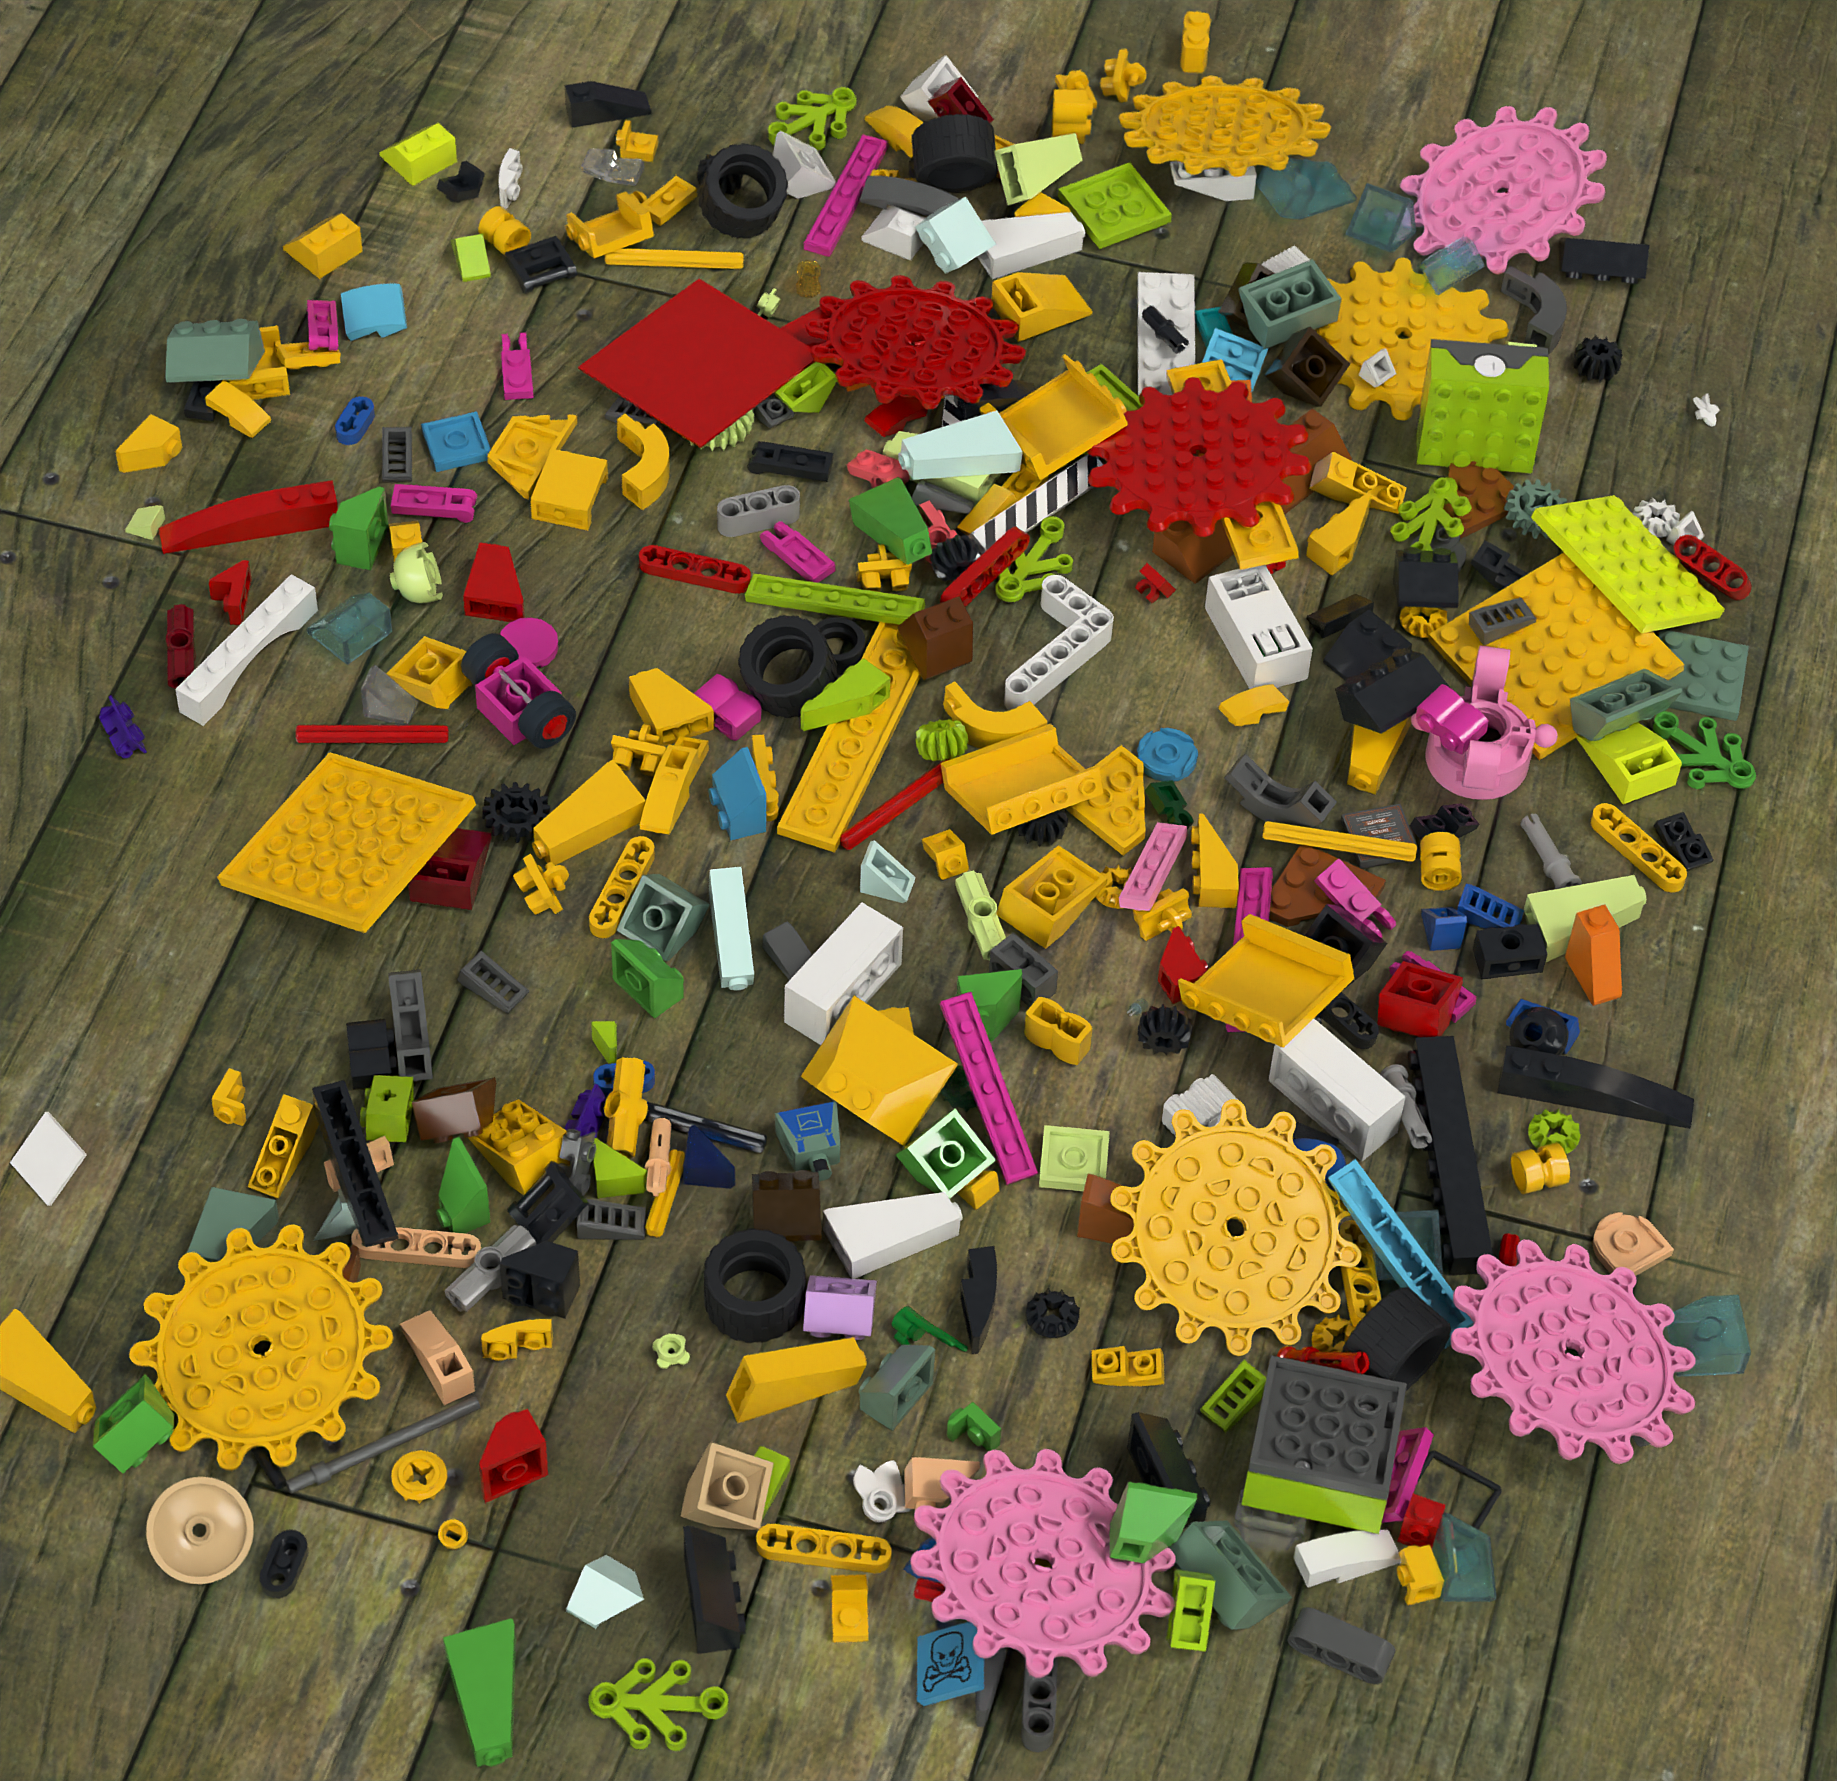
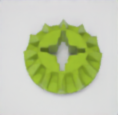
M1545 1109L1541 1114H1535L1528 1128L1529 1139L1537 1149L1540 1146L1559 1143L1566 1154L1572 1152L1577 1147L1581 1137L1579 1123L1573 1121L1571 1114L1566 1116L1559 1109L1555 1112H1549ZM1561 1127L1560 1134L1556 1132L1547 1137L1550 1128Z

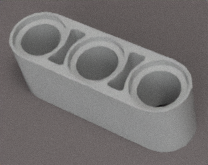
M782 485L723 499L717 506L718 531L723 536L736 537L774 528V524L782 521L785 525L792 524L800 516V492L794 486Z

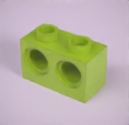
M1175 1569L1172 1590L1175 1607L1169 1613L1166 1641L1170 1647L1206 1652L1215 1588V1579L1211 1574Z

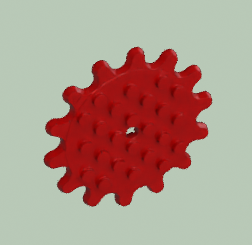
M903 275L892 277L891 286L886 289L875 288L865 281H853L850 284L853 298L844 300L833 296H823L819 300L821 311L829 315L830 318H813L805 323L809 336L826 341L811 348L813 360L817 363H835L842 366L835 374L839 385L850 387L859 383L868 384L875 389L876 399L881 403H890L899 395L906 398L914 396L920 401L922 407L935 409L941 402V396L954 395L962 398L967 403L974 404L979 402L983 396V389L979 386L980 384H993L999 387L1009 386L1013 379V373L1001 366V364H1018L1022 362L1026 355V350L1023 347L1004 341V339L1014 337L1017 333L1019 326L1015 321L1009 319L995 320L988 317L987 315L993 308V301L987 297H976L972 300L959 299L954 295L955 285L948 281H939L930 289L915 287L911 279Z
M1196 377L1188 378L1183 385L1182 391L1173 395L1162 394L1154 387H1145L1139 395V402L1142 407L1132 411L1126 410L1127 412L1124 413L1128 425L1099 444L1092 446L1087 451L1091 456L1101 457L1107 461L1106 464L1091 470L1088 476V483L1096 488L1110 486L1119 490V493L1112 498L1109 505L1110 511L1114 514L1124 515L1135 509L1147 511L1150 515L1147 521V528L1152 532H1163L1168 529L1170 524L1180 520L1189 522L1192 525L1194 534L1199 537L1212 535L1215 532L1216 522L1222 518H1233L1241 526L1253 527L1260 522V516L1256 510L1257 505L1262 502H1273L1278 505L1292 503L1294 493L1291 487L1282 481L1288 476H1303L1311 471V463L1306 456L1290 451L1292 447L1303 444L1308 440V432L1301 424L1283 425L1277 422L1286 412V407L1281 399L1271 398L1261 403H1252L1246 400L1249 391L1241 381L1231 383L1227 389L1221 392L1205 390L1201 380ZM1196 450L1204 454L1203 456H1193V454L1197 453Z

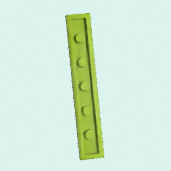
M753 573L745 593L746 602L900 625L913 613L925 608L924 598Z

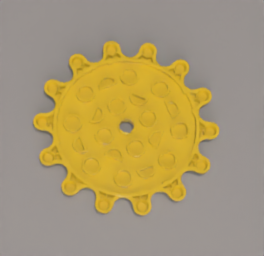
M1206 76L1202 79V84L1196 87H1187L1178 82H1166L1162 86L1163 96H1134L1133 104L1135 109L1140 112H1125L1119 115V121L1123 128L1135 129L1124 134L1126 145L1133 148L1149 147L1147 156L1151 163L1161 164L1167 161L1184 162L1186 172L1189 174H1200L1203 170L1210 169L1211 167L1224 168L1230 175L1235 177L1244 176L1248 167L1255 165H1264L1273 170H1283L1288 164V155L1314 156L1318 149V143L1309 139L1326 138L1331 130V126L1325 122L1313 121L1321 118L1324 106L1316 103L1298 104L1296 103L1300 96L1298 89L1284 88L1278 91H1268L1263 89L1264 82L1258 78H1248L1241 84L1228 85L1220 77Z
M1404 257L1398 258L1394 262L1392 271L1379 273L1372 270L1367 263L1359 261L1350 269L1352 282L1341 284L1328 279L1342 298L1338 320L1315 329L1324 340L1350 363V366L1337 383L1344 384L1351 389V395L1348 399L1349 406L1355 410H1364L1374 401H1384L1390 405L1392 416L1401 421L1410 419L1414 407L1420 404L1431 339L1490 344L1493 340L1505 338L1509 333L1506 321L1486 318L1479 313L1489 304V297L1486 291L1482 289L1471 292L1457 291L1452 287L1455 282V276L1449 268L1443 267L1431 276H1424L1414 272L1411 261ZM1401 332H1404V335L1409 338L1401 339L1398 338L1397 335H1400ZM1383 348H1386L1397 374L1380 386L1373 387L1358 374L1364 361Z
M1236 1099L1228 1100L1223 1104L1220 1121L1213 1127L1201 1125L1195 1115L1189 1110H1178L1174 1113L1171 1121L1176 1138L1170 1147L1160 1148L1150 1141L1142 1140L1138 1141L1132 1149L1133 1159L1144 1171V1180L1141 1185L1137 1187L1119 1186L1112 1191L1110 1196L1112 1206L1130 1215L1134 1223L1133 1231L1130 1235L1119 1238L1112 1244L1111 1254L1120 1263L1136 1262L1142 1265L1146 1272L1144 1284L1135 1292V1303L1140 1309L1145 1311L1152 1310L1163 1303L1173 1305L1179 1314V1321L1175 1332L1177 1338L1182 1343H1194L1205 1328L1217 1327L1224 1333L1227 1349L1234 1356H1244L1249 1352L1252 1344V1335L1259 1328L1271 1329L1278 1340L1284 1345H1294L1300 1340L1302 1333L1297 1320L1298 1312L1301 1308L1313 1306L1323 1313L1331 1314L1338 1310L1341 1305L1339 1294L1330 1286L1328 1281L1331 1269L1337 1266L1354 1267L1361 1260L1360 1248L1352 1242L1345 1241L1339 1235V1222L1344 1217L1351 1215L1336 1191L1331 1190L1325 1181L1327 1171L1336 1162V1152L1331 1146L1326 1144L1319 1145L1311 1151L1299 1150L1293 1143L1296 1121L1287 1112L1275 1114L1267 1127L1255 1128L1247 1120L1245 1106ZM1230 1219H1237L1242 1223L1244 1231L1241 1236H1231L1228 1232L1226 1223Z
M292 1224L281 1229L278 1239L272 1246L260 1248L253 1243L249 1231L243 1228H236L226 1238L227 1252L221 1260L208 1262L198 1253L194 1252L187 1253L180 1258L178 1268L185 1278V1285L179 1293L166 1295L157 1292L152 1293L145 1299L144 1310L149 1316L159 1321L160 1331L155 1338L149 1341L137 1342L133 1345L129 1356L133 1364L153 1367L158 1373L155 1387L169 1408L178 1415L177 1427L170 1436V1444L175 1450L181 1452L189 1451L198 1442L210 1438L218 1443L217 1462L222 1469L229 1471L238 1469L246 1453L258 1446L268 1449L274 1464L280 1467H288L294 1463L297 1457L296 1442L303 1434L317 1432L325 1440L331 1442L339 1441L344 1436L346 1425L339 1415V1407L350 1398L371 1400L378 1395L380 1382L375 1376L364 1370L363 1361L371 1353L386 1350L393 1341V1333L389 1327L369 1324L364 1318L365 1310L378 1301L382 1295L381 1283L374 1278H367L360 1282L352 1283L343 1277V1269L351 1256L350 1249L346 1244L336 1242L331 1244L321 1254L309 1255L303 1249V1230L299 1226ZM266 1340L272 1343L269 1350L264 1353V1356L254 1353V1347L258 1342Z

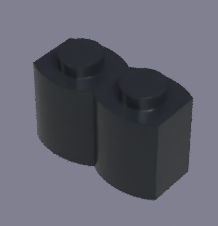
M385 1019L346 1023L353 1089L372 1087L374 1075L392 1076L398 1074L396 1055L389 1056V1048L395 1047L393 1028H386Z

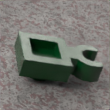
M1173 780L1150 783L1144 790L1158 814H1166L1168 824L1187 826L1188 830L1194 823L1191 814L1184 810L1187 803Z

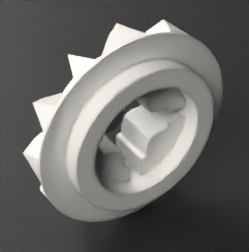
M1654 498L1649 502L1642 500L1639 506L1634 508L1633 515L1638 517L1643 525L1656 537L1668 536L1673 527L1679 523L1680 514L1675 512V505H1666L1665 499L1661 503L1656 502ZM1652 513H1653L1655 516L1662 515V518H1661V519H1660L1659 517H1654V518H1652L1651 515H1652Z

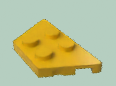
M570 414L568 415V420H550V415H538L536 417L513 416L488 453V464L520 495L529 500L534 492L550 450H561L577 425V416Z

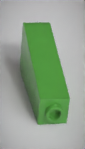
M901 478L892 479L849 499L853 524L879 544H884L885 549L905 564H911L932 554L928 527Z
M513 1618L443 1637L446 1659L477 1767L482 1765H499L513 1755L516 1636Z

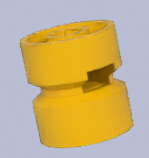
M501 206L488 210L483 215L478 226V233L483 234V238L490 244H494L495 248L504 256L505 252L528 245L531 239L529 228L515 219L510 212Z
M1447 832L1430 833L1420 841L1421 881L1428 889L1445 891L1453 889L1461 883L1460 841L1454 834Z
M1559 1143L1540 1146L1537 1152L1533 1149H1527L1511 1155L1513 1179L1517 1189L1522 1194L1540 1191L1543 1189L1544 1184L1546 1187L1552 1188L1569 1183V1163L1566 1153Z

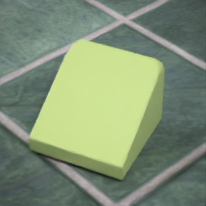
M156 505L138 508L125 529L126 533L153 540L165 520L163 506Z

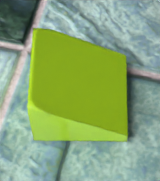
M593 1021L591 1029L594 1044L608 1064L616 1063L617 1024L615 1021Z

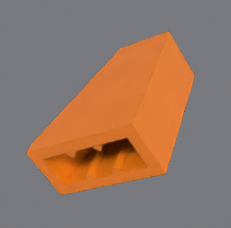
M1605 904L1576 913L1565 954L1566 961L1592 1006L1621 998L1622 978L1618 925Z

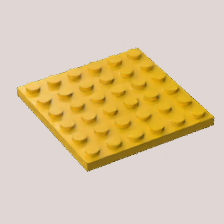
M1564 552L1429 634V642L1471 687L1479 645L1510 649L1509 666L1504 685V692H1508L1507 701L1519 708L1528 719H1533L1536 728L1541 724H1549L1557 731L1558 738L1553 746L1542 748L1534 743L1532 753L1539 760L1579 735L1573 730L1571 698L1642 669H1647L1666 680H1670L1684 671V663L1653 631L1640 633ZM1522 598L1536 617V622L1483 645L1469 626V613L1482 607ZM1519 608L1514 610L1519 617L1524 616ZM1509 613L1505 614L1508 620L1513 619ZM1499 617L1496 618L1498 623L1502 622Z
M329 752L217 878L221 886L366 933L476 806V802L472 795Z

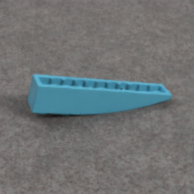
M1355 1159L1328 1177V1180L1399 1287L1410 1288L1450 1323L1451 1333L1445 1346L1446 1349L1451 1345L1452 1332L1457 1328L1472 1327L1473 1321L1466 1313L1456 1308L1453 1303L1454 1291Z

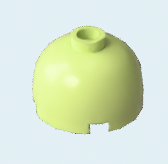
M426 542L414 544L403 549L395 559L394 572L390 573L393 589H399L402 596L410 602L420 604L441 600L443 592L436 594V584H442L433 553H426L424 549L428 547Z

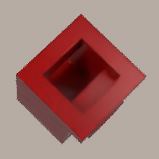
M1412 1494L1397 1542L1418 1547L1430 1545L1432 1549L1446 1505Z

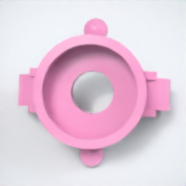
M1479 645L1472 687L1465 686L1464 696H1460L1466 703L1471 704L1484 714L1489 720L1488 727L1497 730L1501 734V738L1493 742L1470 740L1468 750L1461 755L1446 749L1441 743L1439 736L1431 732L1429 733L1426 747L1428 769L1439 784L1459 796L1487 800L1511 793L1521 785L1527 775L1534 743L1542 748H1548L1557 741V731L1552 725L1541 724L1536 728L1533 719H1528L1519 708L1507 701L1508 692H1504V685L1508 672L1510 649ZM1415 713L1411 716L1412 725L1417 730L1424 731L1418 725Z

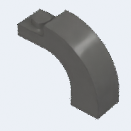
M1510 266L1504 273L1501 292L1525 304L1535 313V316L1528 323L1525 343L1535 344L1540 348H1548L1549 355L1558 345L1563 332L1567 313L1564 294L1558 285L1545 274L1540 272L1533 278Z
M1246 754L1239 757L1224 777L1243 796L1240 804L1264 821L1313 828L1323 822L1337 802L1316 781L1303 788H1289L1277 783Z
M421 969L388 973L399 1076L413 1077V1081L433 1079Z

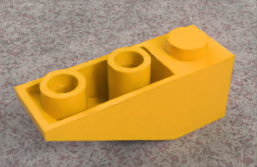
M1332 452L1315 464L1309 488L1332 500L1351 503L1354 499H1359L1367 492H1370L1372 495L1369 508L1399 514L1398 507L1403 503L1407 487Z
M1367 492L1359 499H1354L1348 508L1340 514H1334L1327 524L1320 529L1316 528L1307 539L1306 556L1332 576L1353 559L1368 516L1372 495L1370 492Z
M1199 813L1197 826L1191 827V844L1197 845V851H1192V869H1197V876H1193L1192 894H1198V907L1236 908L1239 891L1238 864L1205 815Z
M283 1094L247 1187L279 1199L317 1131L319 1124L313 1104Z

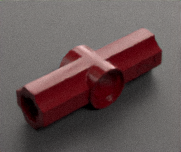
M185 604L174 605L173 608L167 610L168 686L174 689L195 670L194 610L188 608Z

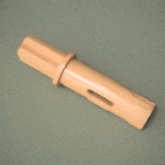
M657 1118L653 1121L649 1159L645 1163V1169L647 1170L646 1190L652 1192L653 1196H659V1193L665 1192L667 1176L671 1172V1164L669 1163L671 1122L666 1118Z

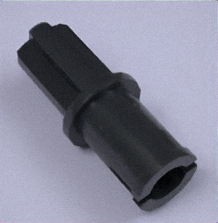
M1152 305L1142 311V319L1155 331V336L1158 339H1162L1175 354L1185 350L1182 343L1188 346L1189 341L1174 327L1172 320H1167Z

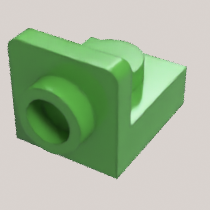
M971 1402L964 1409L958 1408L949 1417L947 1438L953 1442L967 1431L971 1441L977 1446L982 1445L987 1451L995 1450L1000 1445L1001 1428L974 1402Z

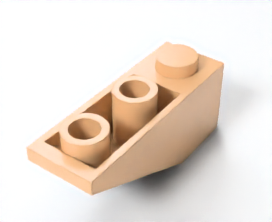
M431 1310L400 1323L403 1334L444 1406L475 1392L471 1366L459 1345Z

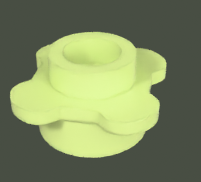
M774 288L770 295L766 292L762 295L756 306L760 309L759 316L765 315L770 318L781 301V298L774 295L777 289Z
M667 1334L653 1342V1350L658 1354L657 1365L660 1368L667 1369L670 1365L677 1363L685 1365L689 1362L690 1354L685 1351L686 1339L682 1335ZM669 1350L675 1351L672 1354L668 1353Z

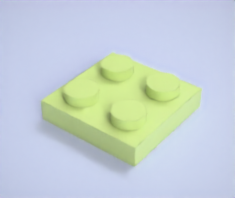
M1044 1125L1039 1187L1084 1191L1088 1174L1106 1179L1110 1131Z

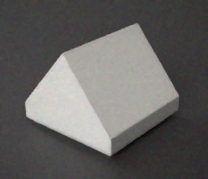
M1383 348L1363 362L1358 375L1373 387H1378L1397 373L1386 348Z
M1693 511L1689 512L1673 527L1666 541L1674 545L1676 540L1683 535H1693L1700 540L1704 537ZM1692 547L1686 548L1684 552H1688Z

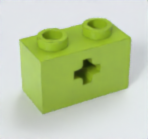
M374 1075L372 1087L365 1090V1107L361 1108L360 1126L366 1127V1140L374 1141L385 1136L390 1142H406L413 1111V1077Z

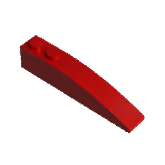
M333 480L247 495L184 516L159 528L163 554L328 528L331 515L333 513L336 514L338 511Z

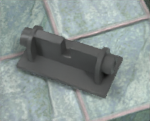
M568 1129L567 1134L563 1135L559 1158L570 1161V1165L563 1163L558 1165L563 1168L566 1173L565 1175L580 1193L585 1196L591 1183V1177L588 1174L590 1163L596 1154V1144L594 1143L596 1133L591 1132L580 1137V1131Z

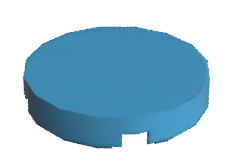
M1160 728L1158 732L1153 733L1151 731L1146 733L1139 741L1136 757L1143 762L1144 773L1154 780L1179 781L1188 777L1195 769L1198 750L1192 738L1184 732L1172 728Z

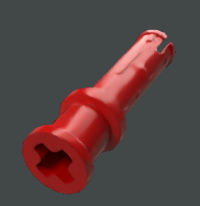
M1285 1346L1277 1354V1357L1306 1363L1307 1361H1312L1310 1364L1364 1374L1369 1368V1358L1365 1352H1320L1312 1346L1304 1347L1301 1350H1297L1292 1346Z

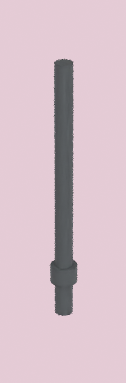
M474 1396L327 1463H324V1461L318 1462L310 1466L309 1471L285 1481L290 1494L314 1483L317 1485L323 1484L331 1480V1476L479 1410L480 1404Z

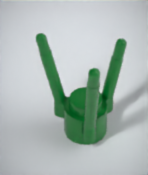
M910 1306L902 1308L892 1320L891 1325L897 1331L894 1339L901 1345H910L908 1340L917 1341L925 1332H928L950 1347L955 1346L963 1352L968 1350L966 1345L928 1322Z

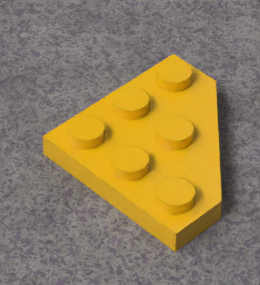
M1120 745L1096 764L1100 769L1103 794L1068 806L1065 809L1124 856L1145 839L1144 766L1139 758Z

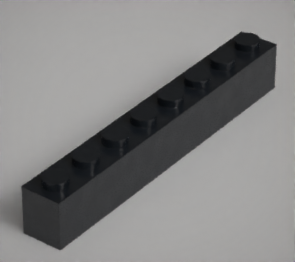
M1454 1036L1415 1038L1413 1050L1408 1051L1409 1070H1414L1415 1077H1413L1412 1085L1420 1102L1417 1107L1432 1137L1431 1143H1428L1424 1136L1428 1146L1422 1149L1423 1151H1428L1429 1159L1426 1161V1172L1428 1179H1433L1434 1187L1431 1188L1432 1206L1438 1207L1439 1215H1436V1231L1438 1235L1443 1236L1444 1243H1441L1442 1263H1447L1449 1276L1478 1274L1476 1268L1479 1257L1484 1254L1493 1256L1455 1040Z

